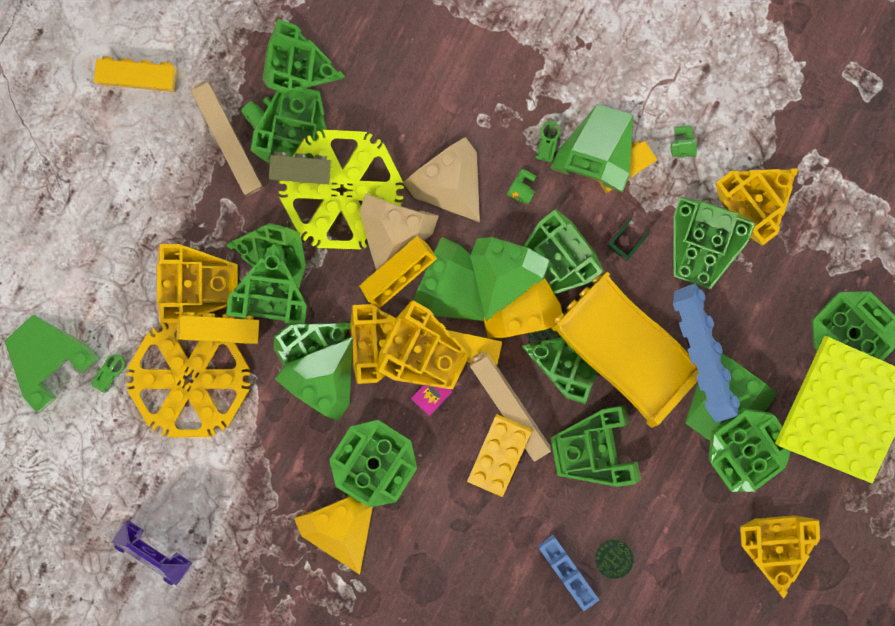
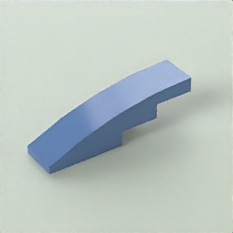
M551 535L537 545L583 611L599 601L554 535Z

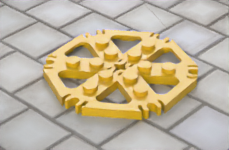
M160 323L163 328L162 332H158L153 327L154 337L151 331H148L126 369L135 370L134 372L126 373V376H132L134 379L132 383H126V386L135 387L134 389H127L148 427L150 428L152 423L155 422L152 427L153 431L158 426L163 428L161 436H164L169 430L166 437H212L208 429L215 436L217 435L215 427L220 426L222 431L225 430L226 427L222 421H224L227 428L229 427L251 388H243V386L251 385V382L247 383L244 381V376L251 375V372H243V369H250L236 343L199 341L188 358L181 344L176 340L177 323H167L169 329L165 323ZM155 344L158 346L171 369H143L140 366V362L150 345ZM225 344L236 360V367L234 369H206L219 346ZM192 373L193 383L189 382L186 384L184 376H189ZM143 389H171L156 414L150 413L140 396ZM207 389H233L236 391V398L227 413H220ZM188 400L202 422V426L199 429H178L175 426V422Z

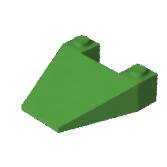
M32 315L4 340L23 398L36 412L43 411L57 399L44 382L68 360L80 373L88 371L100 360L87 344L36 315Z
M627 404L606 407L550 438L558 476L616 487L637 484L641 480L638 461L618 462L612 428L626 426L630 423Z

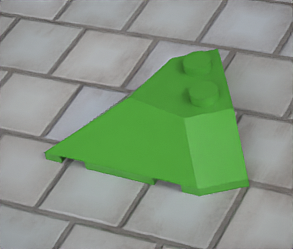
M280 19L276 21L267 46L263 81L268 88L289 93L343 79L345 75L333 68L332 62L311 40L307 41L296 25Z
M268 223L226 245L231 250L235 248L242 255L241 258L254 267L275 243L299 289L306 266L299 232Z
M493 237L478 238L470 257L486 321L492 318V315L500 309L503 310L526 293L527 289L542 281L550 260L527 247Z
M275 243L228 296L227 316L242 318L254 316L284 320L287 324H305L307 305Z
M351 323L288 325L274 336V350L284 366L289 361H295L305 357L307 354L345 341L344 338L347 330H350Z
M353 337L307 354L305 357L295 361L287 362L275 380L312 408L329 418L339 421L350 406Z
M562 337L541 341L540 344L522 345L523 349L567 399L586 404L597 371L584 361Z

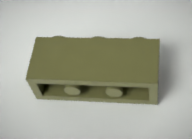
M275 152V155H270L269 180L329 184L331 160H327V156L315 155V159L307 158V154L295 153V157H287L285 152Z

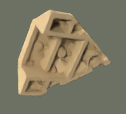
M466 137L449 146L403 182L415 199L480 222L477 152Z
M365 193L359 213L376 271L417 235L424 241L429 238L434 232L439 216L422 210L415 211L386 202L383 198Z

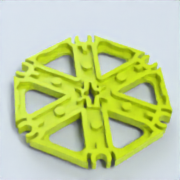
M322 130L324 133L323 138L322 133L316 131L318 139L313 141L310 135L307 136L310 145L306 143L304 138L295 153H311L314 159L315 155L327 156V160H331L329 184L279 181L280 184L286 185V190L278 191V193L281 195L287 194V197L279 198L300 236L306 231L302 239L306 241L309 236H313L312 246H315L318 240H320L316 248L361 249L359 246L360 241L361 246L366 248L365 240L367 237L359 213L361 208L359 201H363L366 193L401 206L402 202H395V199L401 200L403 196H397L396 191L397 189H404V186L396 185L395 183H403L384 143L382 142L379 148L377 147L380 145V139H377L374 144L370 143L372 134H367L364 140L367 132ZM335 138L354 139L357 142V147L343 169L331 148V141ZM377 156L381 157L390 173V179L387 182L360 181L372 160ZM343 184L344 188L351 189V191L343 192V195H340V192L332 189L340 188V185ZM297 198L323 199L309 223H302L293 207V201ZM340 211L353 233V238L349 241L329 240L327 238V232Z

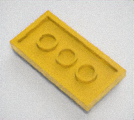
M496 414L467 482L503 497L533 429Z

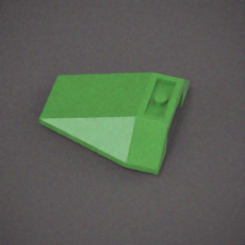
M597 104L557 151L551 169L567 175L570 172H574L602 181L604 187L623 192L630 176L634 116Z
M680 197L674 213V277L711 289L749 242L755 222L729 209L702 200Z

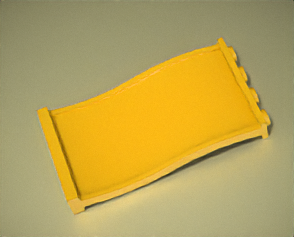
M607 271L602 276L598 275L591 281L593 285L590 288L586 287L579 294L581 298L578 301L573 300L566 307L568 309L565 315L561 313L554 320L556 324L551 329L553 331L556 330L584 361L616 387L647 420L646 423L653 428L664 420L696 384V375H699L696 364H692L688 352L670 334L630 301L609 277L610 273Z

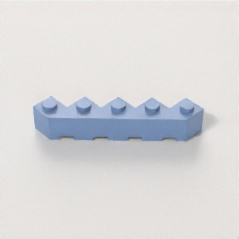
M692 284L674 291L673 306L676 312H680L682 322H679L683 337H687L691 347L687 350L692 364H696L699 372L696 378L700 390H704L708 400L704 402L706 409L717 423L738 416L740 402L738 397L734 396L729 390L731 374L720 362L723 351L720 343L716 342L712 337L713 319L703 310L706 299L705 294L702 290H699L696 284Z

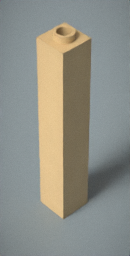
M209 82L196 84L194 86L195 89L191 90L244 195L248 197L263 189L264 186L213 87Z
M480 352L473 356L470 367L502 415L533 429L525 446L533 461L535 462L550 453L549 443L488 352L483 354Z

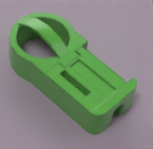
M549 121L542 126L540 135L542 140H540L537 151L539 155H535L537 159L548 162L553 160L557 140L560 135V127L557 123ZM550 123L548 135L545 137L544 128ZM556 125L558 133L555 138L551 139L553 127Z
M119 354L108 356L104 365L93 379L92 386L102 393L108 392L106 389L109 388L115 377H118L125 369V358ZM113 357H116L115 360L112 362V364H111L110 367H109V361H110ZM121 360V369L118 371H113V368L115 367L117 362Z

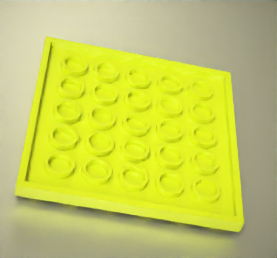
M824 336L775 444L873 484L895 437V366Z

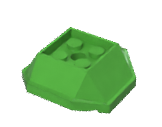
M838 292L811 320L813 348L818 351L824 336L882 361L895 349V315L871 292ZM852 328L856 331V336L853 339L849 336V331Z
M742 408L738 411V416L727 419L711 431L708 461L731 492H754L786 468L790 452L792 451L775 444L782 426L772 413Z
M379 420L351 426L329 460L336 487L367 507L396 502L417 470L411 440ZM369 459H378L379 466L371 468L368 465Z

